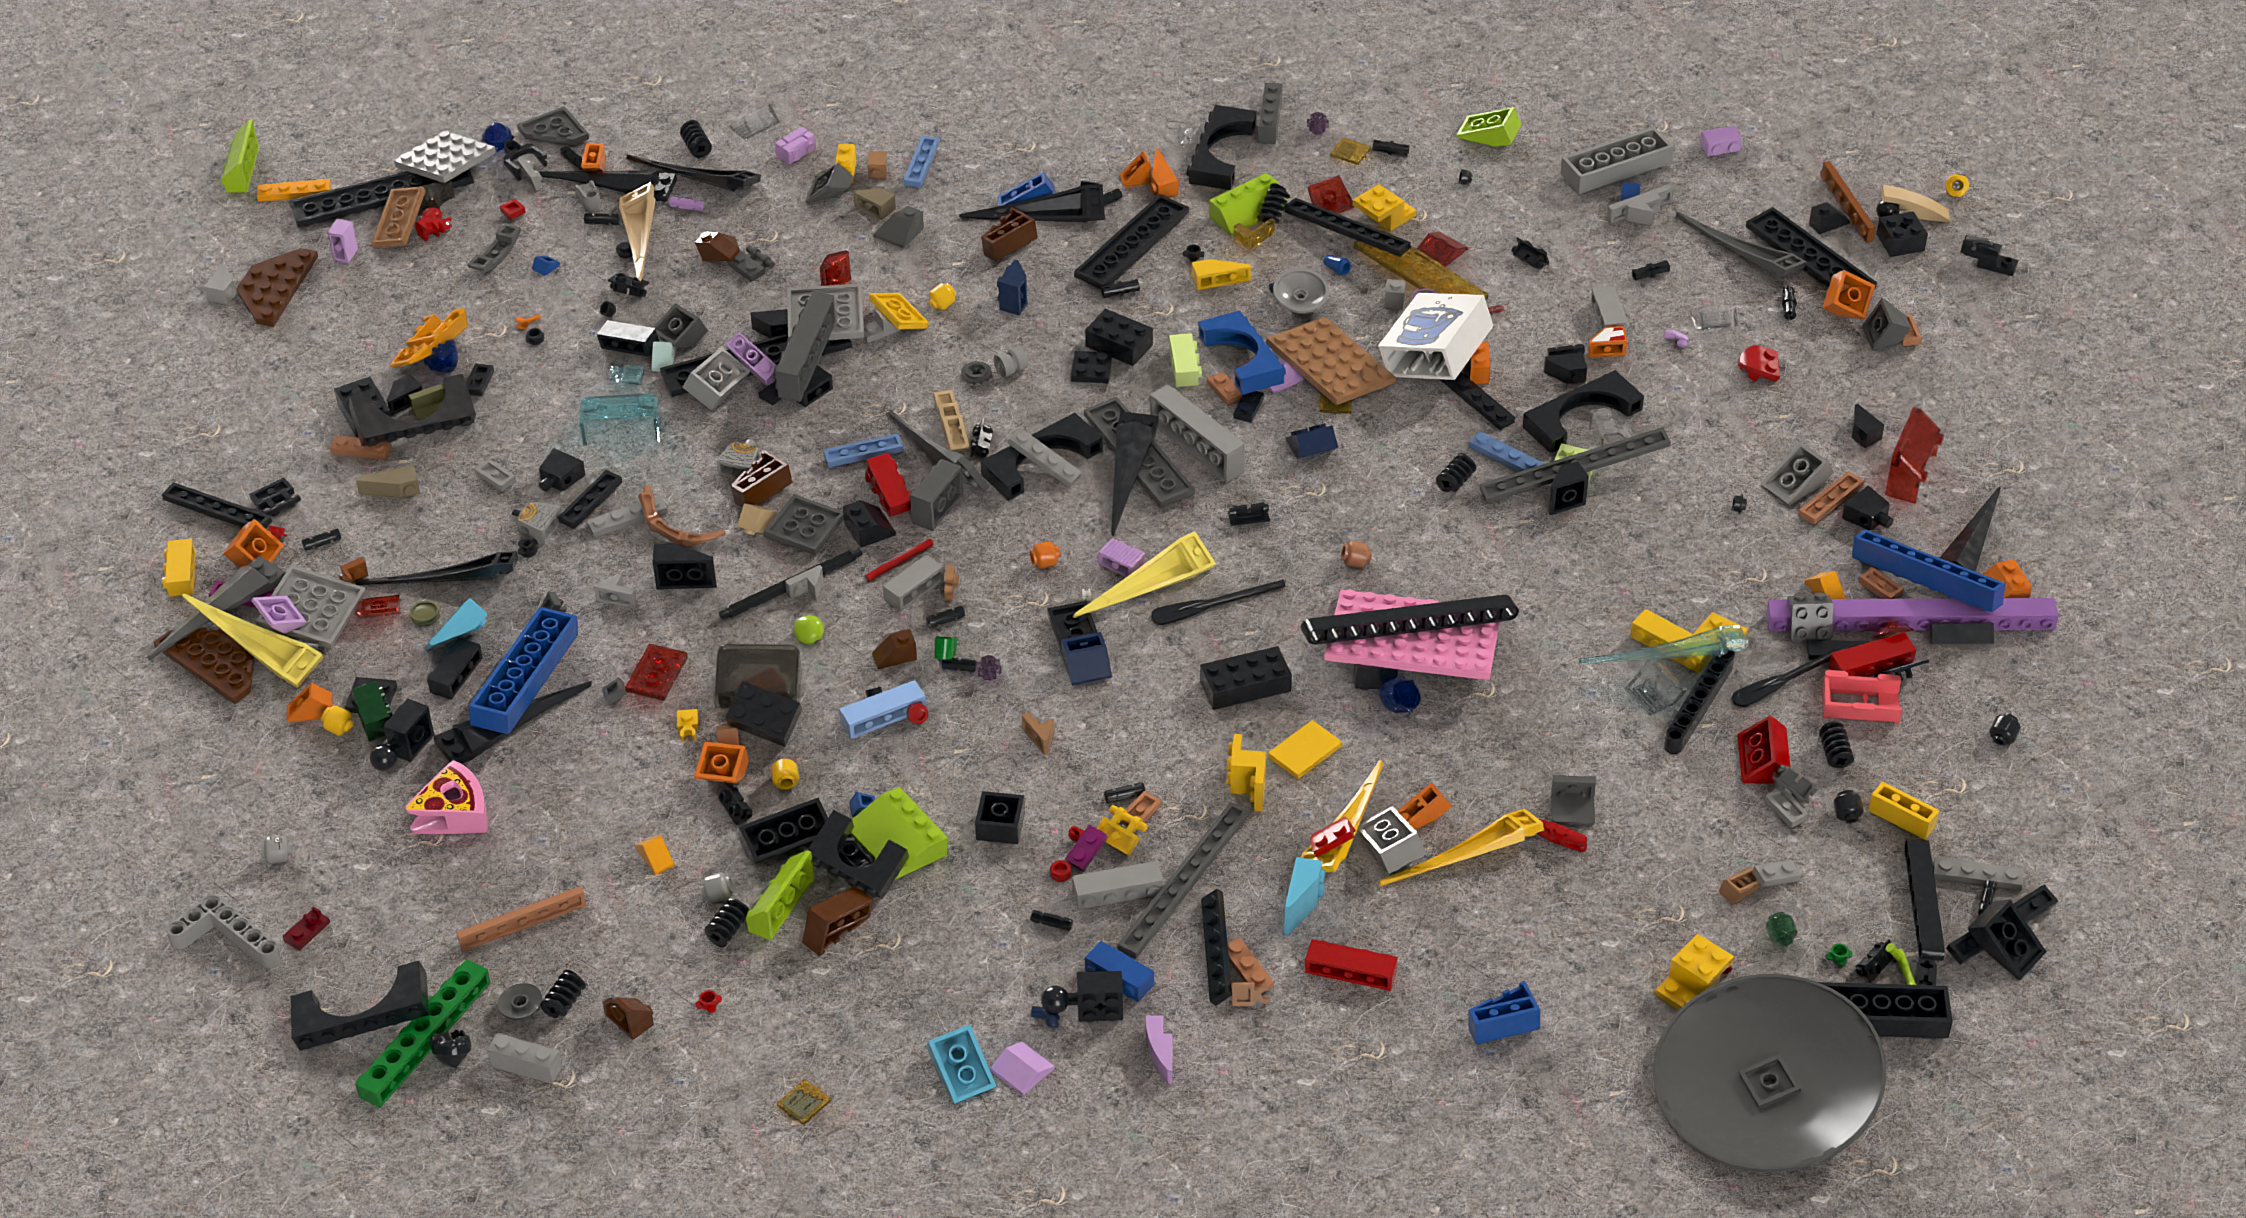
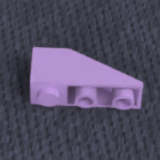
M740 332L726 344L732 353L766 387L776 380V376H774L776 364Z

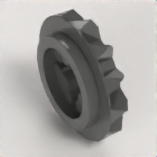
M975 361L966 364L962 368L961 374L962 379L966 380L967 383L972 382L975 385L976 383L982 384L983 381H988L989 377L992 376V371L988 364Z

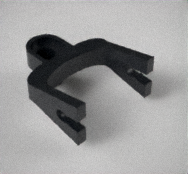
M508 140L504 143V151L506 153L503 158L504 165L518 181L521 180V175L519 174L521 168L512 162L518 157L525 154H534L544 167L547 166V161L545 160L547 159V154L533 144L521 146L514 140Z

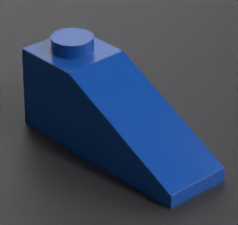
M1043 171L998 195L997 198L999 206L1054 194L1056 191L1054 184Z

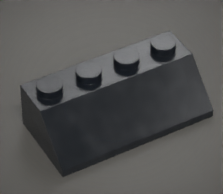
M815 798L739 826V841L746 856L757 864L812 843L828 819V816L819 798Z

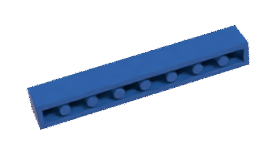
M1863 530L1854 536L1852 558L1859 560L1861 563L1872 565L1879 570L1890 572L1897 577L1908 579L1915 584L1923 585L1930 590L1941 592L1948 597L1959 599L1966 604L1977 606L1987 612H1993L2003 605L2006 583L1868 530Z

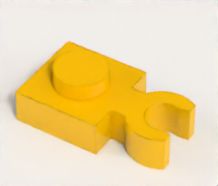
M698 709L677 711V729L680 731L682 742L685 741L684 738L687 735H691L693 741L696 740L695 730H699Z

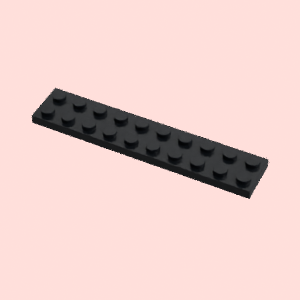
M470 169L445 183L405 171L289 200V205L299 228L385 206L391 189L424 187L426 190L425 195H431L473 184L474 179Z
M788 333L753 342L752 344L778 365L781 353L786 349ZM850 339L828 340L821 356L852 348V342ZM730 349L726 350V351H727L728 353H730L733 357H735L739 362H741V361L732 353V351H731ZM712 354L660 368L661 376L672 397L689 393L683 388L684 383L690 373Z

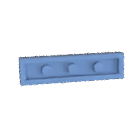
M921 136L905 175L904 186L922 187L938 148L939 138Z
M1481 431L1469 441V448L1517 472L1545 464Z
M898 433L823 449L828 468L867 460L888 452L889 454L904 452Z

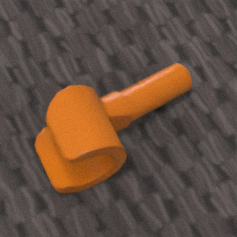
M537 314L527 319L518 316L515 321L519 324L515 327L526 330L531 322L540 319L541 316Z

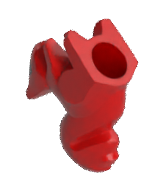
M429 207L423 210L422 217L415 224L417 235L424 241H428L429 235L432 233L439 237V232H449L450 227H452V224H450L452 218L441 219L443 216L441 210Z

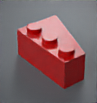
M889 452L867 459L864 479L866 483H872L874 487L871 488L874 494L878 493L880 497L879 503L888 517H892L911 510V491H907L905 479L902 474L899 475L897 463L894 458H891Z

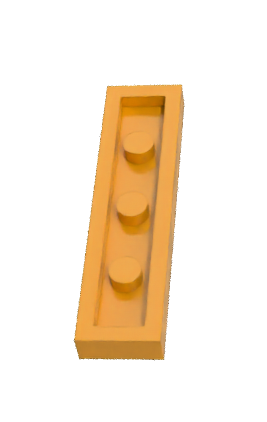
M330 179L257 185V200L261 202L297 199L331 190Z

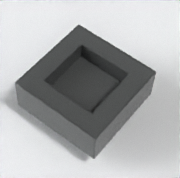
M619 677L602 688L605 701L609 705L619 701L627 694L624 682Z

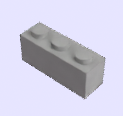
M1614 285L1592 288L1591 304L1601 330L1605 327L1624 326L1626 334L1627 328L1630 327L1629 318L1625 316V307L1621 305L1620 294L1616 292Z
M925 555L883 585L884 600L900 612L944 581L943 566L928 555Z
M499 1033L496 1034L487 1050L491 1067L553 1084L562 1068L559 1050Z

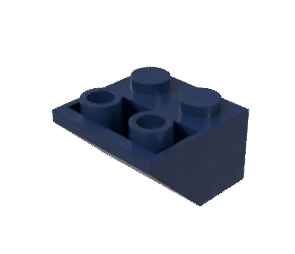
M1014 259L1011 265L1007 266L1002 277L998 278L997 287L999 294L997 300L999 301V310L1020 316L1028 305L1027 276L1019 261Z
M1325 423L1293 431L1291 436L1286 437V442L1297 459L1338 448L1333 425L1326 427Z
M1101 632L1061 640L1062 658L1072 685L1112 678L1107 647Z

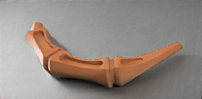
M644 486L643 492L638 495L646 524L650 530L664 536L674 544L689 548L726 535L724 530L705 534L684 533L681 530H675L665 524L657 513L654 495L651 493V486Z

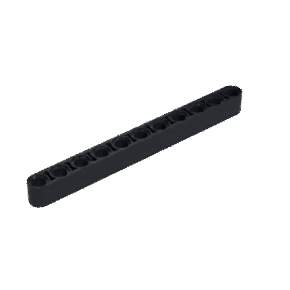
M1496 595L1309 618L1301 624V631L1310 644L1317 645L1510 621L1518 616L1519 609L1509 595Z

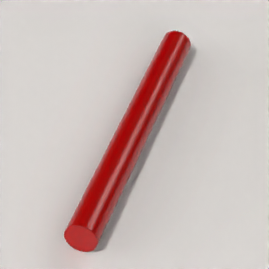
M928 539L865 574V579L869 582L932 547L934 545L933 541Z

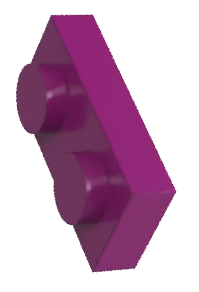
M1089 824L1065 858L1066 862L1084 872L1107 840V834Z

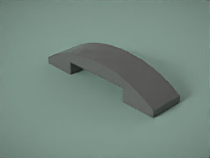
M504 223L495 233L496 240L483 255L476 254L467 264L468 268L487 272L497 267L513 248L521 228Z

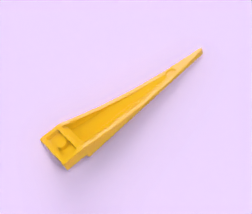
M1382 760L1377 763L1362 787L1335 821L1342 817H1347L1357 831L1384 765ZM1353 839L1318 858L1312 852L1310 845L1303 851L1300 858L1322 861V870L1336 872L1340 862L1345 860Z
M1525 808L1505 814L1460 844L1416 866L1379 880L1380 886L1525 841V836H1534L1537 832L1544 831L1543 822Z

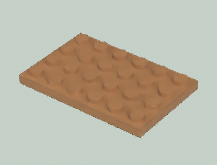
M1326 316L1273 335L1266 340V345H1269L1274 352L1288 362L1290 366L1335 405L1389 386L1396 381V376Z

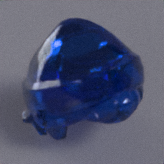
M494 122L487 126L482 133L481 142L495 146V151L499 152L504 149L506 141L513 140L515 137L512 135L510 128L502 123Z
M453 339L448 340L444 344L439 343L438 348L433 347L432 354L424 358V364L431 371L453 372L458 363L459 352Z
M1404 676L1388 680L1383 684L1380 691L1383 705L1394 713L1407 712L1410 714L1417 708L1421 700L1419 689L1415 685L1414 680H1407Z

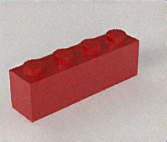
M1904 632L1831 653L1828 667L1830 670L1846 671L1848 676L1870 677L1876 673L1913 663L1917 650Z
M1311 939L1305 958V973L1392 991L1398 967V957L1315 939Z

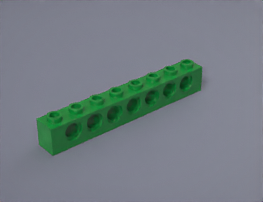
M468 959L458 966L451 977L442 983L435 995L428 999L429 1015L411 1020L406 1027L401 1029L393 1042L386 1046L384 1052L372 1062L367 1071L358 1077L355 1085L359 1098L381 1108L429 1054L431 1045L428 1042L431 1037L449 1031L489 986L491 982L488 969Z

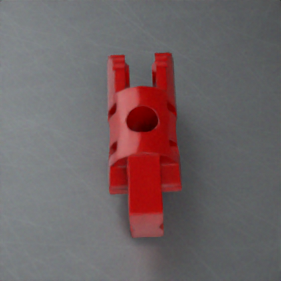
M1539 819L1543 822L1544 831L1537 832V835L1560 846L1578 852H1586V835H1582L1560 824Z

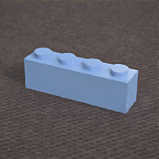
M914 680L839 708L840 721L852 739L907 718V709L911 704L921 703L926 706V696Z

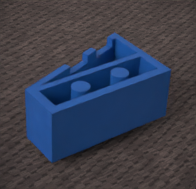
M1525 980L1519 983V987L1511 991L1508 989L1503 991L1502 996L1494 1000L1490 998L1468 1010V1030L1476 1044L1540 1029V1008Z

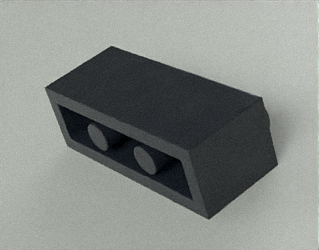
M609 320L597 333L601 349L647 357L652 354L653 342H660L656 328Z
M458 638L450 646L446 655L439 660L433 672L429 673L427 683L430 693L452 700L483 659L480 644Z

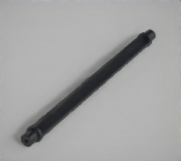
M858 547L818 565L822 566L823 575L836 568L855 561L856 558L863 554ZM790 578L725 607L724 610L719 611L720 618L722 620L728 617L732 618L747 611L749 608L756 607L786 593L785 581Z

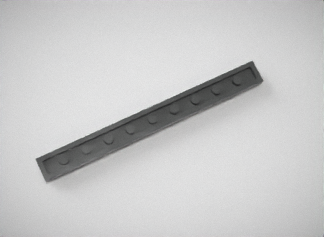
M1664 427L1482 483L1480 484V491L1486 503H1490L1551 484L1560 466L1578 461L1585 472H1590L1670 447L1671 441Z
M1232 802L1227 805L1117 944L1119 951L1137 959L1247 819L1249 810Z

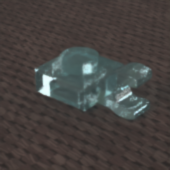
M625 365V368L612 366L610 369L612 374L610 381L618 382L622 379V383L641 385L645 373L644 367Z

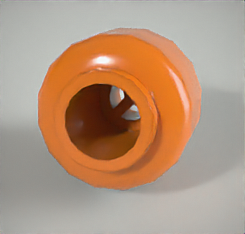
M1051 541L1034 544L1032 550H1030L1031 562L1039 569L1055 566L1058 558L1061 556L1059 547L1054 546Z

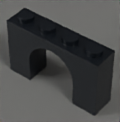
M833 810L808 848V851H811L812 854L811 862L813 866L827 869V872L835 878L842 877L848 885L864 889V892L872 898L878 897L883 899L908 860V850L888 840L876 860L870 865L861 868L846 865L840 859V851L852 832L854 824L852 819Z

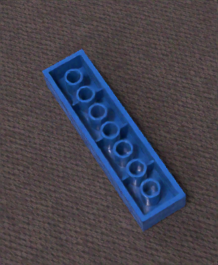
M543 607L538 608L470 703V725L510 734L578 636L576 615Z

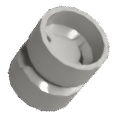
M1020 345L1008 349L1007 352L1003 351L994 355L993 358L995 368L1003 378L1029 366L1027 354Z

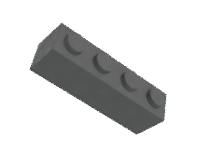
M1265 83L1258 125V143L1276 144L1283 84Z

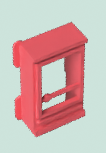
M1825 671L1822 687L1823 719L1828 717L1881 722L1889 721L1899 724L1902 707H1899L1898 696L1901 677L1890 674H1879L1877 678L1848 676L1846 671ZM1831 693L1863 695L1864 703L1832 702ZM1868 696H1878V705L1867 703Z

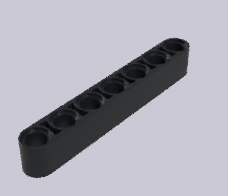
M1727 646L1720 647L1713 655L1666 730L1664 742L1666 752L1678 754L1684 749L1732 672L1735 651Z
M1906 839L1905 860L1919 959L1930 958L1933 961H1943L1945 952L1930 843L1929 840Z

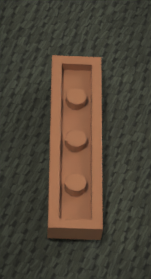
M1848 471L1799 509L1798 516L1815 525L1862 488L1864 480Z

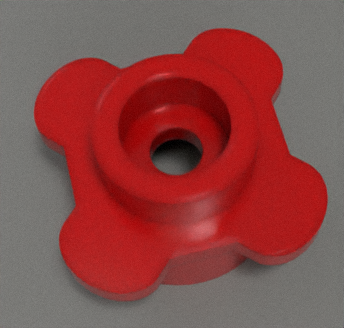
M269 525L268 531L277 539H281V536L287 537L284 534L285 528Z
M706 990L700 994L699 1001L696 1002V1008L713 1013L716 1011L718 1003L722 1002V997L712 990Z

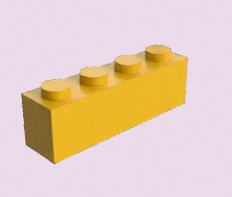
M1647 609L1632 622L1630 637L1698 674L1708 665L1713 657L1714 645Z

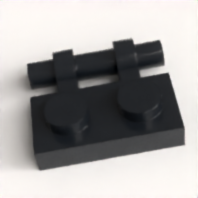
M284 477L249 494L251 501L259 510L267 507L262 513L270 516L279 514V511L287 507L292 508L295 506V503L301 501L298 494L290 496L295 493L294 488Z

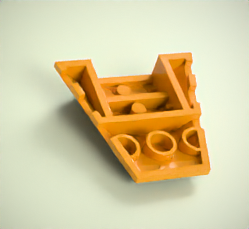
M454 309L443 322L436 314L425 316L423 319L424 325H419L416 328V334L406 342L408 347L400 350L390 366L395 368L410 365L431 355L455 339L468 327L465 309Z

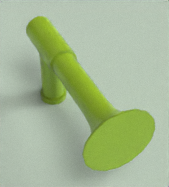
M1889 943L1886 946V950L1897 960L1906 984L1916 985L1904 950L1897 949L1895 944Z

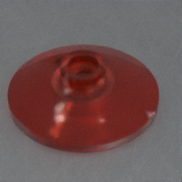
M1897 621L1886 622V627L1873 633L1872 637L1911 632L1914 629L1898 625Z

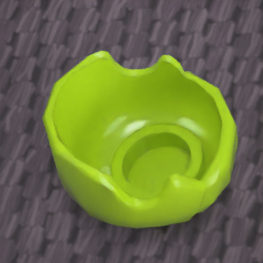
M805 615L796 621L793 632L799 642L811 644L822 639L825 628L823 622L817 616Z

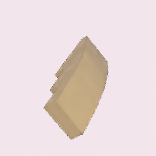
M1882 185V202L1899 204V210L1914 211L1918 219L1944 223L1950 222L1948 208L1938 202L1903 188Z
M953 389L935 392L934 400L949 449L954 452L970 449L962 415L955 401Z

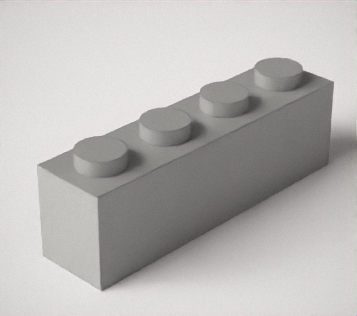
M1158 861L1072 876L1073 893L1078 910L1145 897H1154L1163 887V878Z

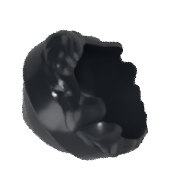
M455 1029L454 1032L447 1031L436 1034L428 1042L431 1045L432 1054L443 1065L448 1067L459 1066L471 1051L470 1037L463 1030Z

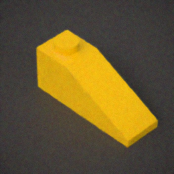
M1213 259L1192 262V279L1197 290L1251 281V265Z

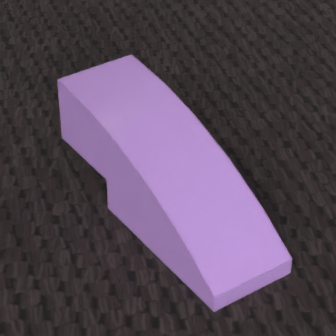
M1145 1016L1146 1042L1149 1054L1163 1079L1168 1084H1172V1034H1163V1016Z

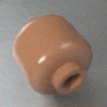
M1349 541L1343 545L1341 560H1344L1346 566L1363 568L1367 562L1370 563L1372 551H1369L1366 543Z

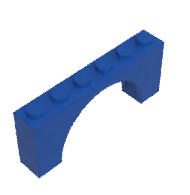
M1240 310L1198 321L1199 338L1206 347L1219 344L1237 345L1249 349L1256 355L1246 365L1234 369L1235 386L1242 395L1284 383V375H1286L1285 366L1278 361L1276 354L1271 352L1269 345L1265 344L1262 336L1258 335L1255 327L1251 326L1248 318L1244 317Z

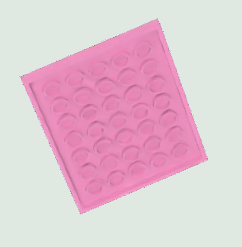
M1340 590L1334 615L1439 602L1432 599L1422 600L1413 597H1397L1391 594L1380 595L1373 592L1363 593L1355 592L1354 590ZM1500 622L1327 643L1324 660L1490 680Z

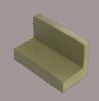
M443 383L409 395L411 409L418 421L428 418L442 405L444 401Z

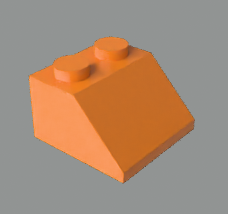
M1842 270L1832 276L1822 309L1837 316L1865 319L1875 285Z
M253 519L241 528L223 554L238 567L249 565L258 556L272 563L284 545L258 521Z
M2015 559L1995 563L1982 574L2006 583L2004 598H2030L2032 585Z
M704 742L694 778L728 783L739 782L744 778L749 763L746 747Z

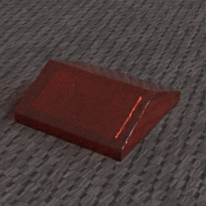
M1340 175L1307 187L1311 202L1316 206L1334 213H1340L1355 207Z
M1438 231L1428 233L1417 247L1416 252L1446 267L1467 251L1468 247Z
M844 250L825 256L819 268L821 286L844 285L851 280L849 251Z
M400 594L365 598L359 601L357 616L360 619L401 614Z

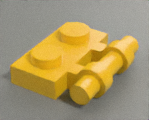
M1112 805L1109 812L1114 816L1111 820L1103 817L1097 829L1107 834L1108 838L1105 841L1107 844L1130 857L1141 839L1134 833L1138 829L1145 832L1148 825L1140 817L1128 814L1126 809ZM1121 821L1129 823L1126 829L1119 825Z

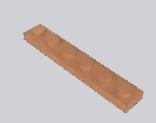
M579 886L456 932L459 946L462 952L585 907L584 891Z

